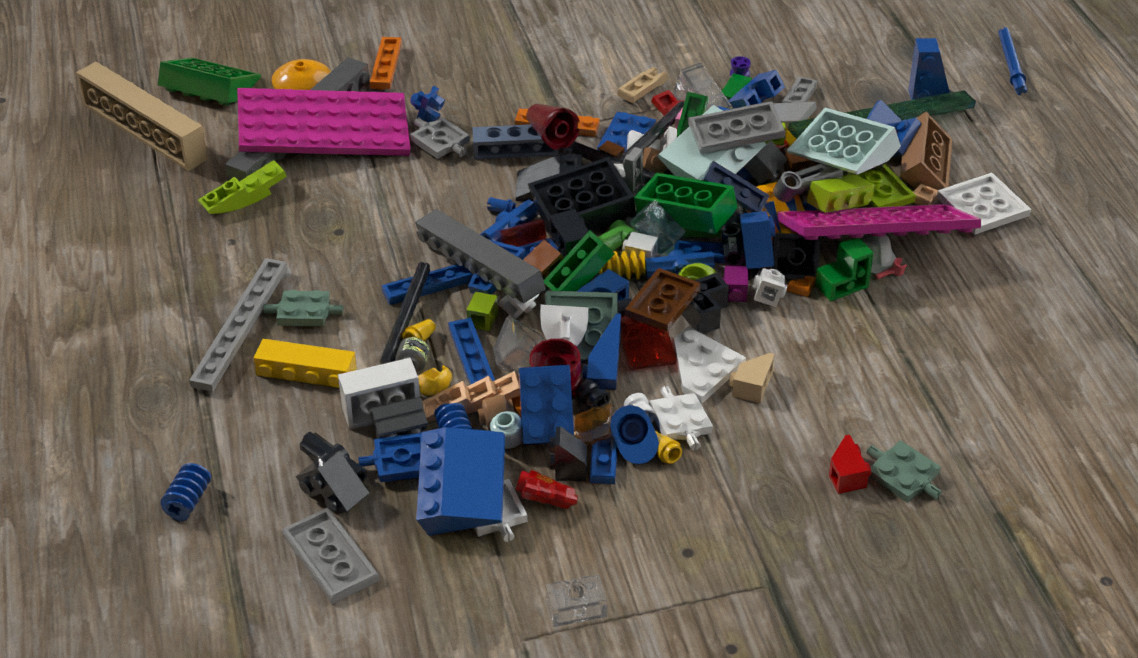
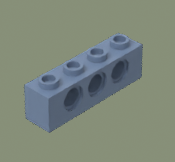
M531 125L473 127L474 159L558 155V150L548 147Z

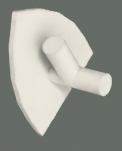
M541 305V328L545 339H564L578 347L587 330L588 307Z

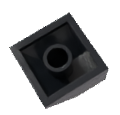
M775 233L776 236L773 237L772 245L774 258L772 269L785 275V279L799 280L804 279V276L816 277L817 268H819L820 236L816 240H807L804 236L798 234Z

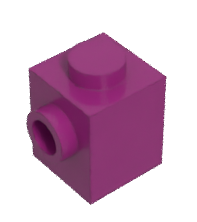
M725 266L724 278L722 279L729 285L728 302H747L748 269L742 266Z

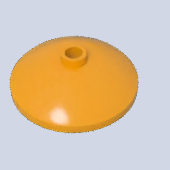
M293 60L283 64L272 75V86L274 89L311 90L331 70L326 65L315 60Z

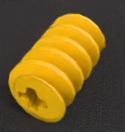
M614 251L613 257L599 271V275L610 269L621 277L625 273L628 280L635 273L637 280H640L641 274L644 273L645 275V252L640 251L639 257H637L635 251H631L630 257H628L626 251H622L619 258L617 252Z

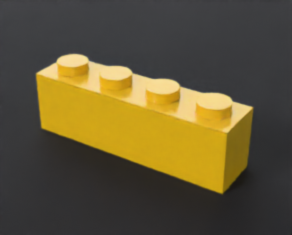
M262 339L253 358L257 376L339 387L338 374L357 370L356 356L353 351Z

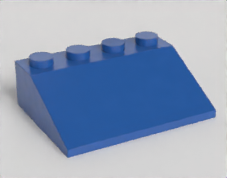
M447 427L422 432L416 520L428 536L502 523L504 432Z

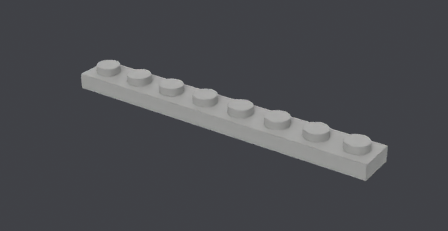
M265 258L190 378V387L214 391L261 314L264 304H267L287 271V262Z

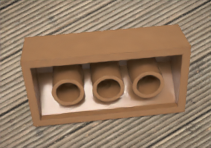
M925 112L917 117L921 125L902 155L900 176L904 182L909 183L914 189L923 184L933 189L941 190L947 188L949 184L952 138Z

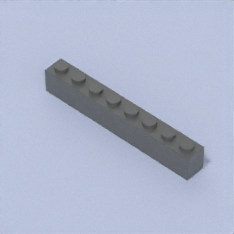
M435 209L415 222L418 230L416 233L421 242L427 243L434 250H438L447 258L453 259L458 265L466 267L472 274L482 277L485 282L495 285L498 290H503L511 298H515L524 304L546 289L539 269L443 212Z

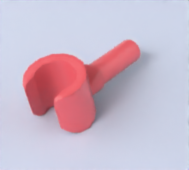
M896 258L892 267L875 274V278L878 280L889 274L901 276L907 264L901 266L903 259Z

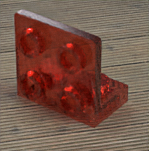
M626 316L621 317L620 338L630 370L677 363L669 331H663Z

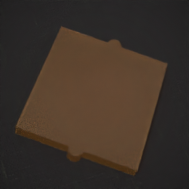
M608 403L597 408L592 407L591 410L575 415L574 436L586 445H594L595 442L610 438L612 436L610 424L614 405Z

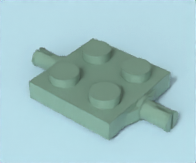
M290 290L283 291L282 299L278 304H264L263 311L264 314L277 313V326H324L325 320L330 314L343 315L344 305H330V291Z
M901 440L886 452H882L874 445L868 447L866 453L877 460L870 467V478L908 503L916 495L926 492L935 500L941 496L942 490L931 484L932 480L940 474L941 466Z

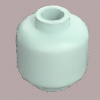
M505 411L497 414L492 419L490 430L504 432L506 449L514 448L523 441L522 419L518 414Z

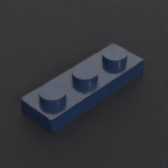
M715 161L710 163L702 178V181L733 186L737 204L750 212L762 211L770 196Z

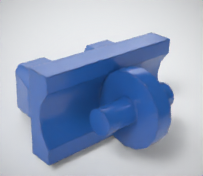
M436 86L431 88L429 94L424 95V92L420 91L411 96V104L416 110H419L417 119L421 118L428 123L440 119L441 114L438 112L443 107L445 99L437 95L439 88Z

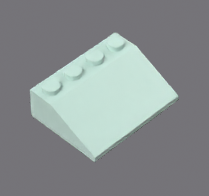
M713 105L703 115L723 110ZM689 126L657 157L675 176L702 180L712 161L736 174L766 144L765 142H759L700 154Z
M824 108L787 151L789 154L854 174H860L889 161L901 145L895 127Z

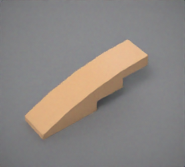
M515 371L495 381H492L487 376L469 386H466L461 381L422 401L427 422L436 421L434 411L443 404L460 403L465 407L466 413L470 414L477 412L478 409H482V401L486 398L504 395L508 400L520 395L519 376Z

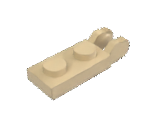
M651 67V69L643 71L618 88L617 96L634 103L656 87L666 83L668 74L665 72L658 74V69Z

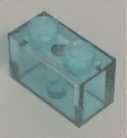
M653 200L641 209L630 222L638 233L658 237L657 252L659 255L673 247L686 232L656 200Z

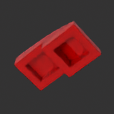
M670 90L653 96L651 100L664 116L680 102Z

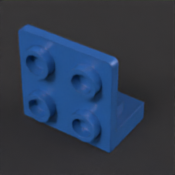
M882 100L876 102L866 118L895 127L901 147L891 158L904 154L921 125L917 118L902 121Z

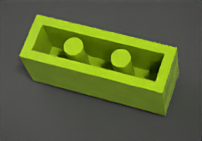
M856 174L812 181L806 202L825 213L870 205L875 184Z

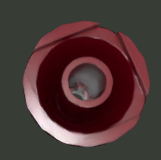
M534 104L527 111L526 117L528 122L548 147L554 150L562 147L565 149L576 140L579 134L578 122L580 123V120L572 110L563 107Z

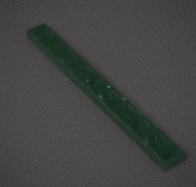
M963 90L888 104L887 106L903 121L917 118L925 112L930 116L971 109L975 107L976 100ZM872 108L845 113L866 119ZM815 118L789 123L788 131L797 139Z

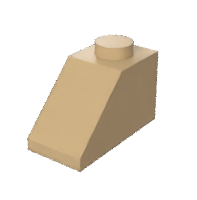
M768 353L740 363L737 372H732L729 386L733 387L732 397L761 404L773 373L775 354Z

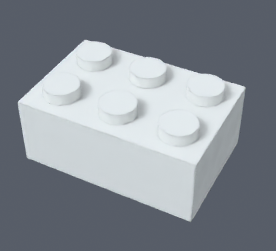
M411 358L338 374L342 410L349 430L372 425L371 408L420 397L418 375Z

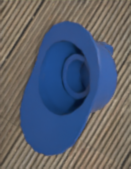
M627 405L619 408L611 418L610 427L620 453L624 459L631 463H647L655 456L659 445L657 434L645 410L638 406Z

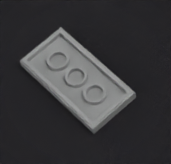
M772 101L688 118V124L700 154L785 137L784 127Z
M329 508L281 529L282 536L331 604L380 581L377 571Z

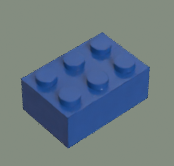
M570 365L519 368L523 445L550 444V437H555L556 427H562L574 436Z

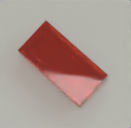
M542 219L500 230L502 243L516 247L547 239Z

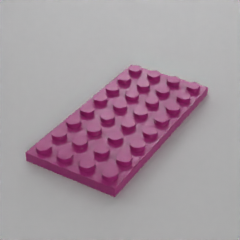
M238 88L239 152L410 156L404 93Z
M948 204L851 208L827 213L821 210L778 212L779 222L784 224L785 227L791 228V231H796L798 235L804 236L807 240L819 239V236L838 239L841 238V235L848 234L849 237L860 238L863 237V234L871 233V236L882 237L885 236V233L893 232V235L904 236L907 235V232L915 231V234L925 235L933 230H937V233L946 234L951 233V230L959 229V232H973V229L981 228L980 218Z

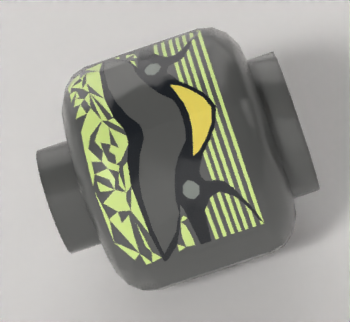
M406 338L400 343L396 354V361L411 358L416 372H420L427 363L430 354L427 343L419 338Z

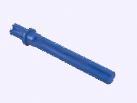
M1004 27L998 31L1011 76L1010 83L1014 86L1017 95H1021L1022 92H1027L1026 76L1021 71L1011 34L1008 28Z

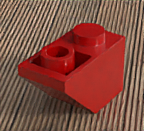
M850 434L844 436L830 461L829 478L838 494L867 488L868 478L871 476L870 465L867 461H864L859 445L854 443Z

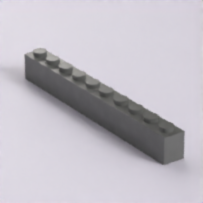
M348 57L311 90L357 92L369 81L368 64ZM238 152L225 164L227 180L229 181L236 177L240 182L273 160L278 163L288 153Z

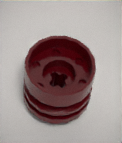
M548 339L534 346L529 357L530 367L570 365L572 399H574L577 389L582 384L581 354L577 346L564 339Z

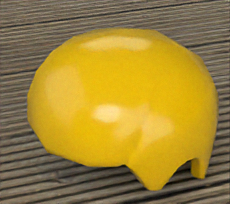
M443 365L441 372L431 368L418 376L419 392L424 396L431 397L447 389L452 381V373L449 368Z

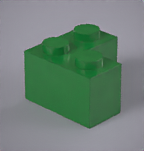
M853 238L839 243L836 262L817 268L815 286L830 302L869 288L874 252L860 238Z

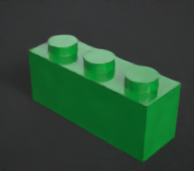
M589 231L547 276L544 283L552 291L576 292L582 286L588 284L615 253L593 232Z

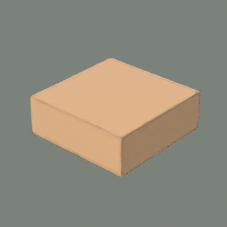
M920 184L913 191L916 195L914 203L932 205L938 199V190Z

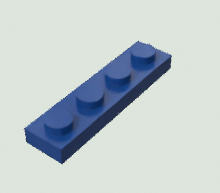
M466 318L448 322V329L469 385L487 376L492 381H495L472 319Z

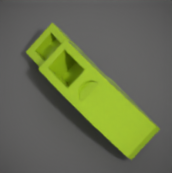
M273 160L240 182L236 177L226 181L221 186L198 199V201L209 214L238 210L271 195L269 188L287 176L285 171Z

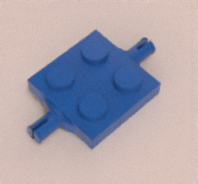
M422 433L374 439L375 450L373 455L358 457L359 465L362 467L375 465L380 483L418 478Z

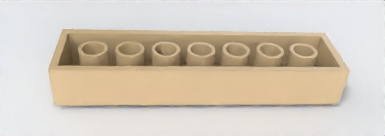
M94 62L76 72L85 107L187 171L208 160L204 129L200 123L195 122L185 114L180 113L172 106L165 104L159 98L152 96L147 91L142 90L98 62Z

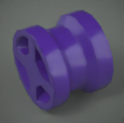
M742 56L734 57L730 64L732 67L730 77L733 73L750 77V60Z

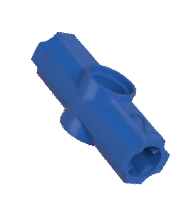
M527 200L510 213L502 211L497 216L495 223L480 235L500 243L510 236L517 238L523 232L524 226L539 215L535 203Z
M674 250L668 256L645 258V277L651 278L658 268L678 275L684 267L694 263H702L714 269L713 252L686 254L682 250Z

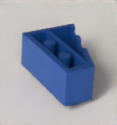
M936 38L915 39L908 88L912 104L952 103Z
M767 211L740 214L746 268L774 266L771 237H775L776 234L772 216L768 217Z

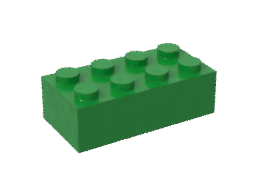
M656 173L634 197L640 220L713 234L720 230L738 208L734 187L731 185Z

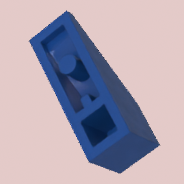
M615 314L589 354L588 365H583V379L595 381L599 385V389L617 390L621 314Z

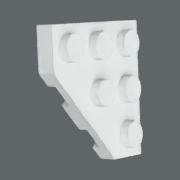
M689 326L674 338V350L677 356L682 393H695L700 403L707 400L731 378L732 372H737L740 363L746 361V357Z

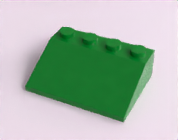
M190 57L160 61L158 86L165 87V90L169 92H177L178 90L182 91L185 96L193 97L198 95L201 100L212 101L213 99L217 100L218 104L230 105V103L238 101V88H252L261 78V74Z

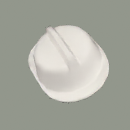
M871 233L863 235L861 240L874 252L871 273L877 274L892 267L896 257L891 249L889 237L886 235L875 237L871 236Z

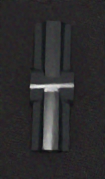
M734 212L721 227L725 263L730 266H739L744 261L740 214Z
M308 432L303 436L299 444L301 451L315 461L340 451L361 482H364L367 477V470L352 460L342 445L336 443L333 446L316 432Z

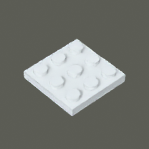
M993 173L938 190L937 198L943 204H948L981 219V228L973 229V234L1028 217L1031 209Z

